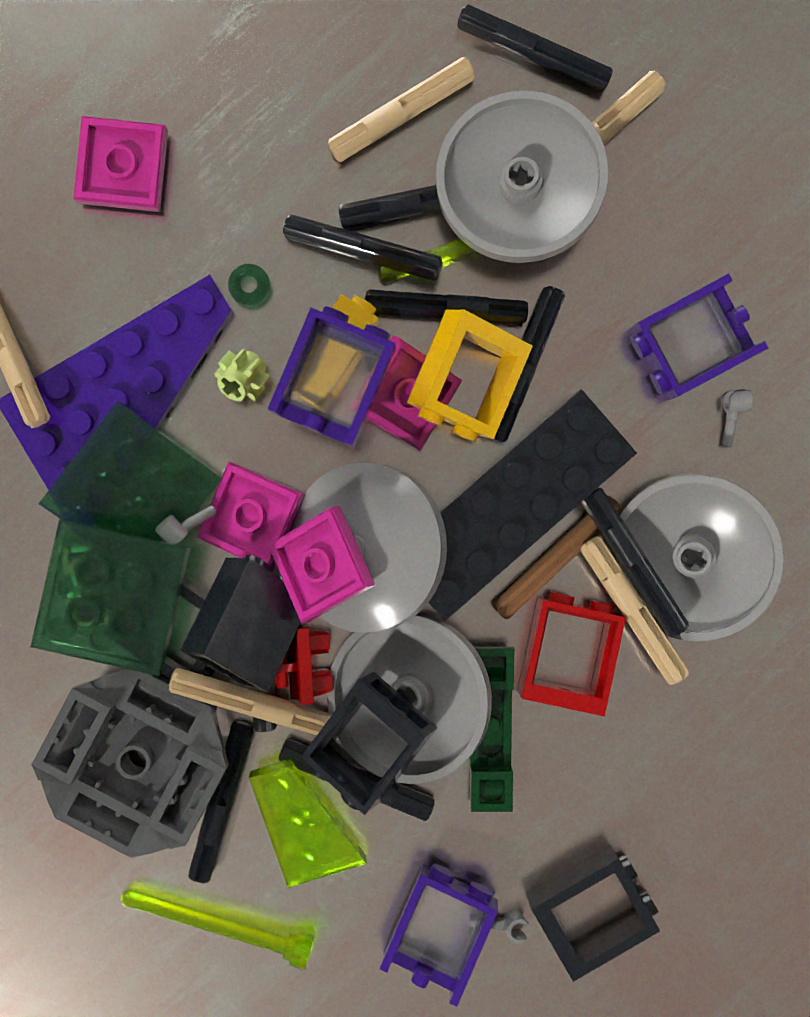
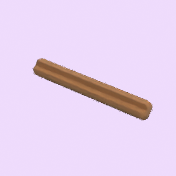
M608 496L620 515L623 511L621 505L612 496ZM588 513L584 515L493 601V608L502 618L509 619L581 552L580 547L584 543L601 533Z

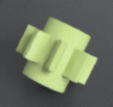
M242 349L237 355L229 350L218 362L220 368L214 373V376L218 378L217 383L220 391L229 399L240 402L247 395L255 401L264 391V384L270 378L265 373L266 366L261 357L245 349Z

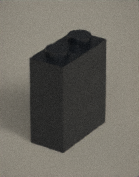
M245 555L244 558L226 557L180 651L245 688L269 692L301 621L281 575L275 576L267 570L269 565L265 561L252 555Z

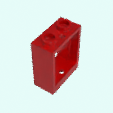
M550 591L549 598L538 596L519 680L518 694L524 700L605 717L626 617L614 612L615 605L591 600L589 607L573 604L575 597L563 593ZM549 611L605 622L590 690L535 679Z

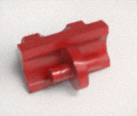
M299 625L276 675V688L289 687L290 699L300 701V705L314 704V697L333 691L330 669H312L311 655L329 653L330 641L328 631L309 629Z

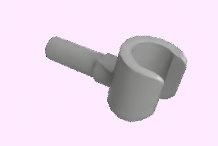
M730 390L723 396V408L727 414L722 446L732 447L738 421V412L751 411L753 395L750 390Z
M211 505L187 518L182 523L173 515H170L155 530L167 543L177 544L185 538L188 531L193 529V527L217 513Z
M511 910L505 913L502 918L496 917L491 929L505 931L510 941L520 944L525 942L527 937L523 931L512 930V928L518 923L528 924V922L519 911ZM470 915L469 926H479L481 922L480 919L478 920L479 916Z

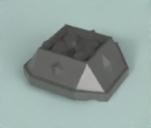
M136 665L73 687L31 764L38 781L41 780L46 799L55 819L130 858L155 853L167 848L174 849L186 846L229 765L215 706L171 693L169 691L170 680L141 665ZM137 750L141 752L146 759V766L139 767L134 765L129 758V751Z

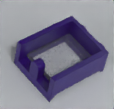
M729 273L631 327L634 334L630 337L633 348L640 358H647L653 370L650 373L651 381L660 395L666 394L668 400L681 396L769 349L765 341L754 345L743 324L750 320L747 309L743 305L735 308L724 288V286L733 281Z
M324 306L321 312L311 307L268 406V410L274 415L355 448L360 432L396 351V343L389 341L391 334L379 327L366 324L363 330L347 323L349 316L339 310Z
M422 864L412 891L383 954L379 969L387 973L393 962L411 971L412 983L420 988H426L429 981H432L450 990L449 1004L457 1007L497 916L498 899L493 897L494 893L490 889L479 883L471 882L470 885L454 879L455 874L441 865L433 864L432 867Z

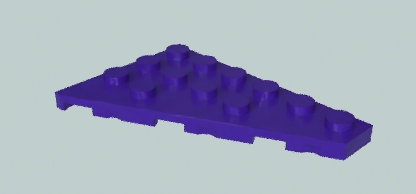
M210 274L35 377L34 380L50 415L47 423L37 428H31L24 423L11 392L0 398L1 412L78 540H84L91 536L93 527L104 510L111 505L116 497L117 490L121 484L125 483L142 456L141 453L155 431L159 430L165 421L167 412L175 405L192 379L191 375L205 353L208 354L220 330L224 329L233 315L232 309Z

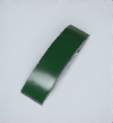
M474 647L488 673L492 693V710L485 736L476 751L469 758L471 812H513L511 749L514 647Z

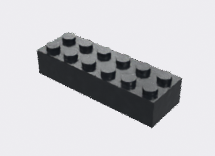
M582 389L572 394L440 510L447 537V557L441 582L428 603L444 621L450 618L637 454Z

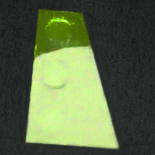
M291 759L250 771L249 780L288 888L367 864L366 854L359 845L355 846L345 833L344 826L336 817L333 818L321 803L320 796Z

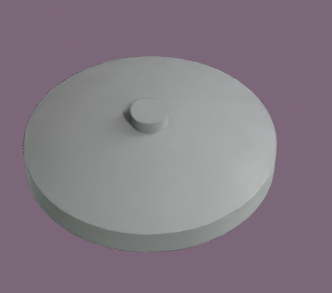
M511 91L501 93L471 107L454 123L447 133L436 164V187L439 204L447 223L454 233L475 251L499 261L512 263L544 260L574 245L585 235L596 220L608 185V159L604 144L596 128L581 111L570 103L543 92Z
M350 463L334 468L318 478L304 493L305 496L290 532L328 508L340 506L375 583V586L319 617L335 627L358 633L387 630L409 621L428 604L441 582L446 564L447 537L445 526L432 496L408 473L379 463Z
M703 473L670 476L649 485L639 492L620 514V517L689 622L686 631L672 638L684 641H710L730 636L758 619L776 595L784 565L781 537L775 521L764 504L741 485L726 478ZM609 546L610 551L612 552V554L614 555V557H615L616 560L618 561L617 557L615 556V554L613 553V551L611 550V548H610V546ZM618 561L619 565L621 566V568L623 569V571L625 572V574L627 575V577L629 578V580H630L631 583L633 584L632 580L630 579V577L628 576V574L626 573V571L624 570V568L622 567V565H621L620 562Z
M418 613L409 621L391 629L371 633L354 632L344 642L334 658L330 669L333 691L327 693L330 717L360 678L375 672L438 727L396 782L420 784L440 779L458 769L471 757L482 742L489 725L492 710V693L488 673L473 645L464 635L448 623L438 618ZM364 705L359 708L338 736L347 752L361 766L379 777L385 775L408 745Z

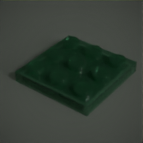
M117 400L41 499L39 505L142 575H145L151 565L157 563L171 545L156 532V527L170 515H173L180 523L193 516L221 481L222 476Z
M59 520L30 647L159 676L162 674L190 548L70 520Z

